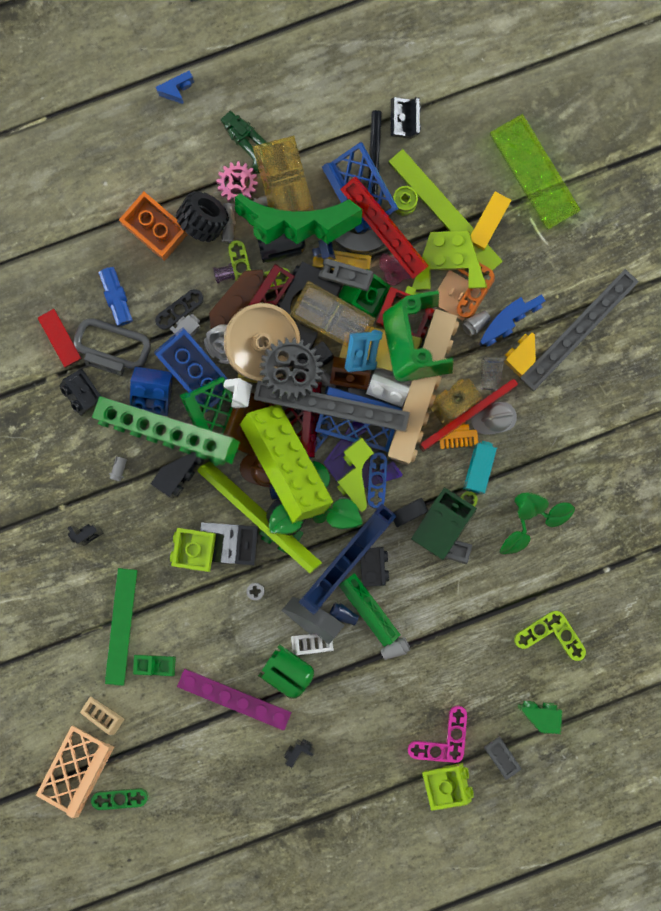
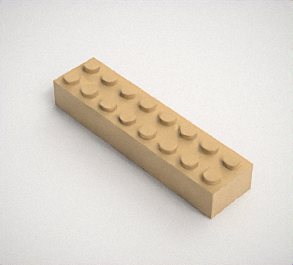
M438 309L434 311L422 347L431 352L433 361L447 359L444 358L445 354H449L454 341L450 339L451 335H455L459 326V322L456 321V315ZM434 376L411 381L402 411L410 412L406 432L395 430L387 459L407 466L410 462L415 461L418 450H415V446L421 443L424 434L421 428L427 424L430 415L426 412L428 407L431 408L436 397V395H433V391L439 387L442 377Z

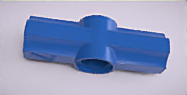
M114 267L102 269L98 273L105 290L104 295L107 304L112 310L117 326L129 324L133 319L127 305L128 300L125 291L120 285Z

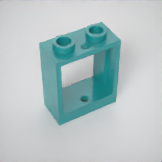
M482 441L474 446L463 490L480 495L486 492L497 450L496 447H493V443Z

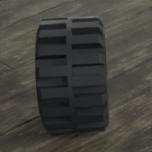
M201 191L189 193L176 212L177 222L181 225L182 230L189 236L202 242L216 240L229 221V214L221 202L208 193Z

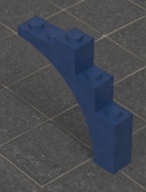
M381 504L302 597L299 603L314 615L397 516Z

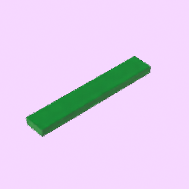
M118 568L105 684L125 685L138 570Z

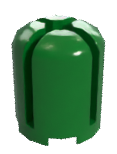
M279 644L278 649L280 651H274L262 669L264 674L260 672L258 677L288 698L296 699L304 693L306 687L311 683L314 677V670L308 663Z

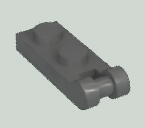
M324 259L323 270L318 275L320 279L368 292L374 276L373 271ZM331 268H335L333 274L330 273Z

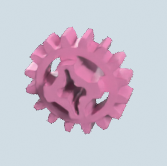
M231 162L230 168L224 166V173H218L221 179H217V184H220L217 187L218 191H223L221 193L222 198L228 196V202L232 199L235 201V196L239 194L233 193L237 192L251 200L250 193L256 194V189L253 187L258 186V182L254 181L257 179V175H252L254 172L253 168L247 169L246 163L242 167L240 162H237L236 166ZM228 177L229 183L225 187V180ZM248 179H250L249 188L246 187ZM234 180L238 182L240 181L241 186L238 184H234Z

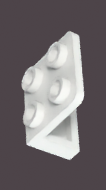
M376 368L366 394L402 407L410 389L411 381L400 382L395 379L392 371Z

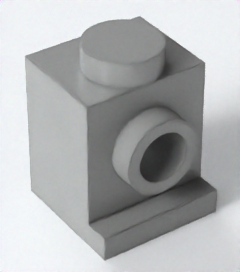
M193 314L188 315L186 318L183 316L176 323L177 327L174 328L172 326L170 330L175 334L184 327L193 337L201 329L198 324L200 320Z

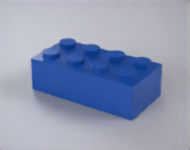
M184 327L154 352L189 393L221 376L228 380ZM222 383L214 387L213 394L221 396L224 389ZM200 393L196 395L197 403L204 405L208 394ZM211 396L208 406L213 407L219 402L220 398Z

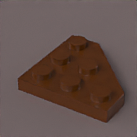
M263 269L244 271L209 312L211 329L221 324L228 325L231 318L239 310L249 305L264 281Z

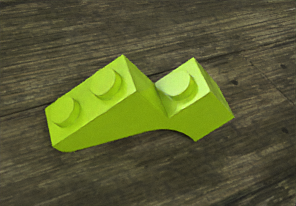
M360 437L343 451L345 453L344 460L349 466L353 464L355 467L337 480L339 483L337 488L343 496L347 494L351 501L356 504L357 508L363 512L367 508L362 479V468L365 461L374 452L363 438Z

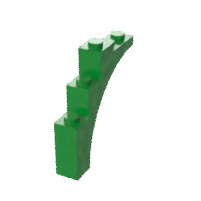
M241 193L235 196L236 213L246 219L251 226H254L253 233L255 237L266 245L283 234L296 244L314 234L317 238L328 244L362 223V208L350 199L338 205L320 210L285 211L263 206Z

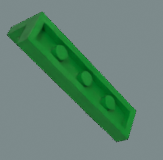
M355 573L338 585L384 647L392 644L400 636L398 630Z

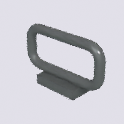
M93 318L83 320L74 336V346L77 351L86 355L84 359L86 365L119 376H123L124 367L129 369L142 367L147 361L151 349V343L147 336ZM88 326H95L142 342L143 349L139 360L131 362L83 346L81 339L85 329Z

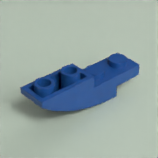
M541 294L527 303L520 297L503 309L483 334L479 342L480 347L483 345L489 347L497 342L496 338L500 336L505 338L513 333L512 329L516 327L513 320L518 322L526 317L525 314L529 311L535 313L543 308L542 304L545 302L543 295Z

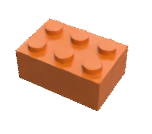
M144 191L119 219L120 223L164 261L188 235L182 230L177 219Z

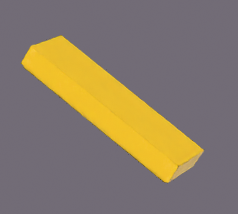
M496 191L494 192L471 234L473 245L485 250L511 202L509 198Z
M334 250L336 258L334 261L365 270L370 269L371 256ZM314 257L312 266L323 269L324 259L322 257Z

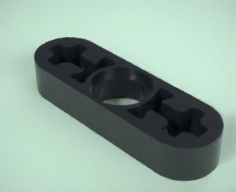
M197 289L190 290L156 316V325L161 330L170 329L183 316H188L203 304V294ZM192 294H194L195 296L200 295L198 297L199 302L196 303L195 301H192L189 304L191 308L188 309L187 304L183 301L185 299L187 300V302L192 300ZM177 305L185 307V312L182 315H177L174 312ZM171 310V313L176 319L173 321V318L171 317L170 319H168V325H160V323L162 322L161 317H164L165 319L170 316L168 312Z

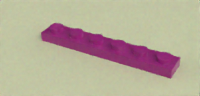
M188 669L183 670L177 685L180 689L281 730H285L292 713Z

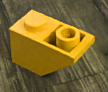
M533 332L529 336L525 333L518 341L520 345L516 349L512 347L505 354L507 359L504 363L519 377L536 362L535 334Z

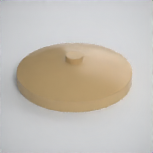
M267 303L252 304L239 310L229 321L224 335V349L229 363L239 374L251 380L262 381L265 376L260 375V371L263 370L260 368V363H263L261 360L262 356H267L265 350H271V344L277 346L278 340L285 343V338H288L289 342L296 338V343H299L300 334L293 318L282 308ZM283 355L278 357V359L282 362L288 360ZM277 374L276 378L283 376V374Z

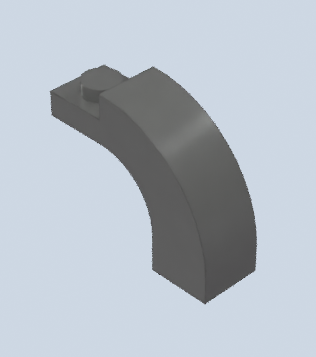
M373 230L364 234H354L348 231L333 240L342 250L362 255L375 253L386 247Z

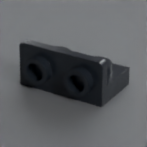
M83 369L67 376L60 384L62 394L68 397L73 410L78 412L80 416L96 406L99 396H101Z
M88 524L82 527L80 531L77 527H68L70 540L83 546L104 534L101 528L96 525L90 526Z
M384 547L370 548L361 558L362 583L365 587L386 586V582H389V570H385L384 563L388 562V552L384 551Z

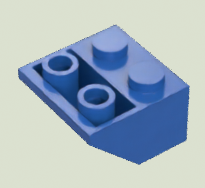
M135 367L130 381V406L167 416L172 392L173 374L169 371Z

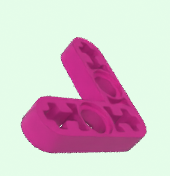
M459 705L453 706L450 709L447 743L412 741L407 748L410 757L418 760L460 762L463 759L465 748L466 710ZM457 709H460V712L463 713V716L459 718V723H463V726L452 725V722L456 723V717L453 716V713L457 712ZM458 728L462 731V736L459 739L451 737L453 729ZM450 741L461 743V746L457 745V751L460 752V755H457L455 759L449 754L454 750V745H450ZM418 745L420 749H425L424 745H428L427 756H424V752H418L417 755H414L411 748ZM434 746H438L441 749V754L438 757H433L430 754V750Z

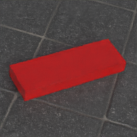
M52 309L38 317L63 366L67 368L80 361L82 358L56 310Z

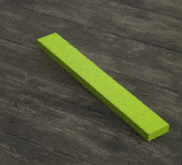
M403 149L388 161L392 168L417 192L418 197L449 231H469L471 236L474 228ZM488 244L485 250L474 245L479 263L490 268L492 271L503 262Z
M210 461L198 468L197 471L307 572L312 573L319 568L322 562L292 535L271 534L266 512Z

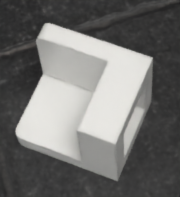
M240 378L225 380L224 388L234 393L231 407H248L251 384Z

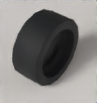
M419 498L394 511L393 513L397 517L393 522L398 528L429 510L423 499Z

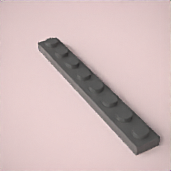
M624 269L520 379L532 391H535L639 281Z
M257 382L254 396L255 401L402 432L407 430L410 412L312 392V394L305 392V398L299 394L297 400L294 399L293 395L290 396L289 400H287L286 395H283L280 399L279 392L273 395V388L266 389L268 382Z

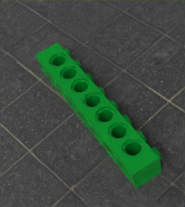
M99 396L92 418L98 420V425L107 428L109 425H112L114 430L122 433L128 430L131 431L130 435L141 438L143 435L147 437V441L156 444L158 441H161L163 446L171 449L177 446L180 447L179 451L190 454L191 451L195 452L197 457L205 460L211 457L214 458L213 462L224 465L225 462L233 463L240 443L231 437ZM150 423L149 428L146 430L147 424ZM166 428L165 434L162 435L163 430ZM183 433L182 439L179 440V436ZM200 438L199 444L195 446L196 441ZM217 444V448L212 452L213 446Z

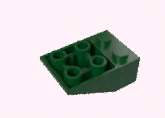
M444 487L411 540L441 560H444L475 515L477 508Z

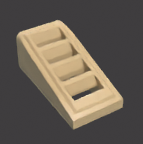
M93 697L88 699L80 711V714L108 735H114L124 721V718ZM95 705V709L91 714H89V711L91 710L92 706ZM99 710H102L99 717L95 718ZM106 714H107L108 717H107V719L105 720V722L103 723L102 720L104 719V717H105Z

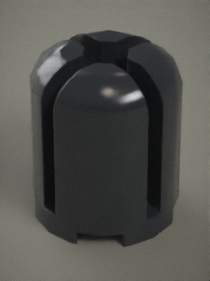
M285 234L267 245L257 239L263 263L299 256L306 247L305 240L296 244L291 239H288Z

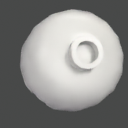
M221 324L206 333L204 344L212 358L216 356L220 359L218 362L228 364L229 361L224 349V335L227 325Z

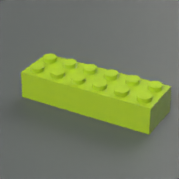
M274 405L249 412L240 423V426L292 523L324 513L333 504V500L282 407Z

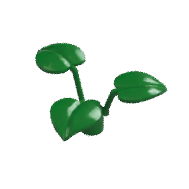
M313 461L312 464L327 488L330 483L328 470L320 462ZM339 499L333 503L332 508H328L324 513L309 518H312L315 523H323L327 520L329 525L338 529H349L363 524L356 504L349 499ZM283 504L275 508L270 517V533H294L300 529L303 520L292 523Z
M527 492L519 494L514 502L519 508L518 516L521 519L523 530L522 532L516 531L505 540L500 549V554H514L527 547L531 538L526 534L525 520L542 514L547 518L545 521L547 526L557 527L571 518L575 507L571 503L563 502L555 505L547 514L544 512L549 506L546 498Z

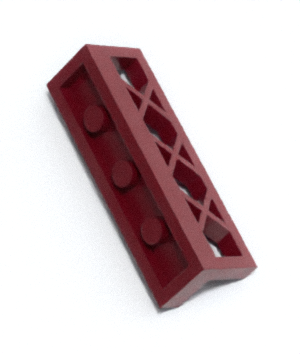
M275 263L249 305L258 304L263 298L264 302L262 303H272V305L276 306L294 278V275ZM279 272L289 277L285 284H276L275 278ZM270 289H275L277 295L275 300L266 302V292Z

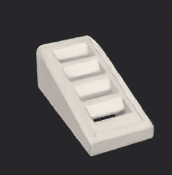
M317 634L291 636L292 650L295 655L334 651L333 641L330 644L326 643V648H323L322 639ZM315 637H317L318 649H315ZM306 638H309L310 650L307 649ZM299 639L302 641L303 651H300Z

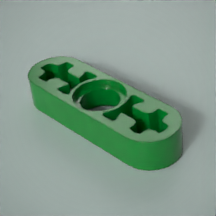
M143 788L98 791L92 796L91 805L96 810L142 807L148 801V793ZM138 792L141 796H144L141 803L137 799H131V804H128V793H131L130 797H135ZM108 794H111L110 802L112 805H109V801H105L100 806L99 802L95 801L99 798V795L102 799H108ZM116 794L124 795L125 802L123 804L115 802L114 797Z

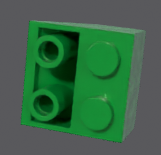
M523 701V704H518L520 711L541 733L561 734L562 710L557 705L551 702H543V705H538L534 701Z

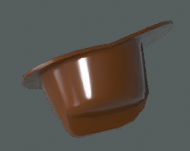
M255 453L253 456L247 455L242 459L240 473L246 481L268 488L269 485H272Z

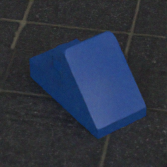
M187 71L156 86L158 95L184 104L179 90L190 88L194 83L193 76L190 71Z

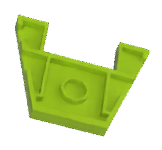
M469 231L430 232L422 256L428 267L415 277L412 288L416 289V291L431 290V270L469 269V289L487 288Z

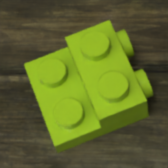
M177 528V532L173 535V543L175 545L174 551L170 554L171 566L210 572L216 534Z
M463 763L422 772L431 811L468 805L472 801L471 798L474 797V792L471 786L468 787L469 771L467 767L463 766Z

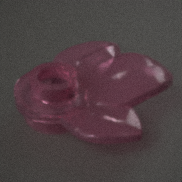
M385 253L382 254L379 265L380 269L385 273L384 278L388 284L397 285L402 280L411 278L394 255L391 257ZM391 273H395L397 276L393 277Z

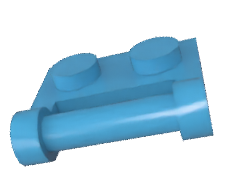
M372 330L371 332L350 334L345 370L347 372L375 370L377 368V351L379 340L382 339L383 334L381 331ZM370 341H371L369 359L367 360L368 351H369V345H370Z

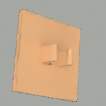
M449 270L438 288L439 308L456 315L461 321L464 318L458 314L457 306L469 287V281ZM473 289L471 297L477 298L481 290ZM469 298L466 299L469 301L467 307L463 306L461 308L463 310L462 314L469 312V305L474 303Z

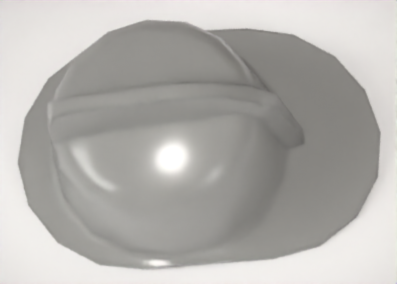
M496 402L473 417L471 423L478 433L483 435L496 434L510 430L517 421V414L510 404Z

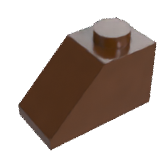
M334 356L329 384L368 390L371 371L347 372L345 370L346 358Z

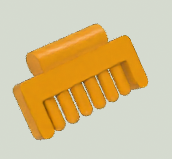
M463 424L439 441L440 448L444 449L446 447L448 449L449 439L451 448H454V441L456 448L459 447V443L460 447L464 445L468 447V437L469 446H473V442L475 446L478 443L477 430H469V424Z

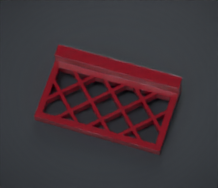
M296 379L298 382L305 381L304 379ZM320 381L316 382L318 384L317 389L312 388V392L321 394L322 382ZM288 407L284 413L287 415L292 411L296 416L291 422L292 426L298 421L302 424V430L297 436L309 458H315L317 438L315 427L319 414L303 411L298 415L293 408Z

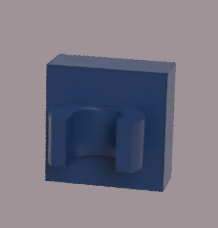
M318 240L319 247L312 249L313 256L335 260L332 242L326 244L323 240Z

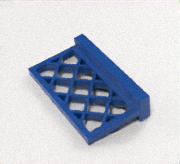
M362 142L346 151L331 163H326L322 166L341 203L348 199L340 189L348 183L349 176H356L360 182L361 179L369 181L368 191L373 197L379 198L378 204L380 206L382 199L388 200L392 207L385 211L388 216L399 209ZM358 149L362 153L361 162L353 160L354 152ZM342 160L348 161L346 172H342L337 165ZM352 163L360 165L358 176L350 174ZM364 166L370 167L372 171L370 179L362 177ZM373 183L380 185L379 195L371 193ZM362 217V223L356 226L355 229L357 233H363L371 229V227Z
M329 386L325 390V395L401 411L403 409L399 406ZM319 414L315 427L316 432L351 442L357 441L359 438L356 433L366 428L371 436L364 440L367 445L389 452L395 432L393 429L381 427L382 431L372 435L368 427L369 424H364L354 430L350 420H345L336 425L331 416H324L322 414ZM329 417L334 427L328 430L321 429L322 421ZM348 422L352 432L342 435L338 427ZM384 433L387 437L385 447L378 445L374 438Z

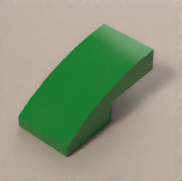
M134 655L133 674L175 676L176 657Z

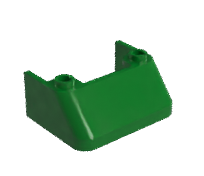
M439 290L406 296L383 313V325L392 371L395 379L400 382L453 373V358L433 361L429 350L424 348L414 349L408 315L416 314L422 309L439 307Z

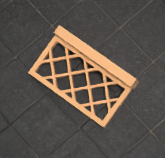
M74 725L71 726L36 796L66 812V815L71 818L79 817L114 746L102 742ZM76 732L80 734L82 743L73 746L71 737ZM91 742L98 744L99 747L96 753L89 755L87 744ZM83 745L86 756L77 759L74 748ZM70 749L73 760L64 763L62 755L64 751ZM87 758L89 767L86 771L80 772L78 761ZM74 763L77 774L68 776L65 765ZM61 767L64 778L55 781L53 772L56 768ZM78 776L80 784L78 788L72 790L69 778ZM65 780L68 791L59 794L56 783ZM52 784L55 796L48 797L43 792L46 786ZM69 793L71 802L67 808L62 805L60 796Z

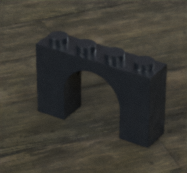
M302 261L300 266L296 265L292 274L295 277L285 290L286 295L284 299L280 298L277 306L285 310L293 318L299 330L300 341L303 340L304 346L310 343L309 349L311 350L318 337V332L300 324L294 319L291 313L292 302L299 294L307 291L319 293L334 301L343 285L320 279L318 275L322 270Z

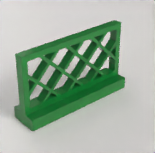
M223 376L190 393L185 392L179 395L193 426L212 431L215 425L223 428L221 435L224 434L233 407H230L229 412L220 410L223 400L229 401L232 404L233 399L230 390L224 388L225 378ZM222 383L224 388L221 396L212 393L214 387ZM200 393L208 394L204 405L197 403L196 395ZM211 396L220 398L217 408L208 406ZM206 408L215 411L212 421L204 418ZM218 413L227 415L224 425L215 423ZM217 444L213 446L212 452L217 448ZM208 457L210 462L214 466L219 465L218 463L213 462L214 458Z

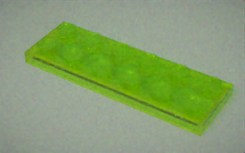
M523 114L490 132L489 135L547 231L581 211Z

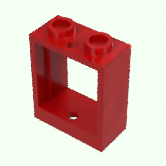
M390 287L376 325L384 328L383 313L392 306L395 297L402 300L411 294ZM428 308L425 310L417 333L411 332L412 336L424 338L428 327H425L427 319L431 321L434 309Z

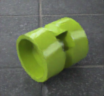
M401 186L395 191L393 199L399 208L395 212L401 216H408L415 211L418 195L412 187Z

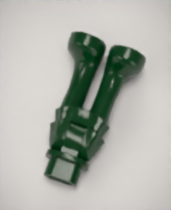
M229 111L221 118L220 121L225 125L224 129L228 131L231 140H234L236 145L244 149L253 160L252 168L256 174L261 173L267 167L268 159L273 161L269 146L275 144L268 143L255 131V127L250 126L251 123L240 118L239 115H235L232 111ZM250 139L261 148L266 157L250 144Z

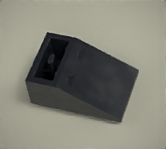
M191 452L162 467L150 484L172 499L179 497L184 490L182 486L185 481L189 482L195 474L194 468L197 464L200 466L205 459L196 456L197 453Z
M201 522L200 531L216 534L212 562L243 565L256 564L259 527Z

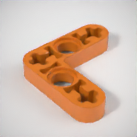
M481 263L479 264L482 273L485 275L489 273L490 280H485L487 288L480 289L481 295L478 298L471 297L473 289L468 287L457 306L458 314L464 319L474 315L495 280L493 271ZM455 269L469 277V273L465 269ZM467 298H469L472 302H475V305H473L472 303L469 305V313L465 312L464 314H462L463 310L461 308L463 306L467 307V305L469 304V301L466 300Z

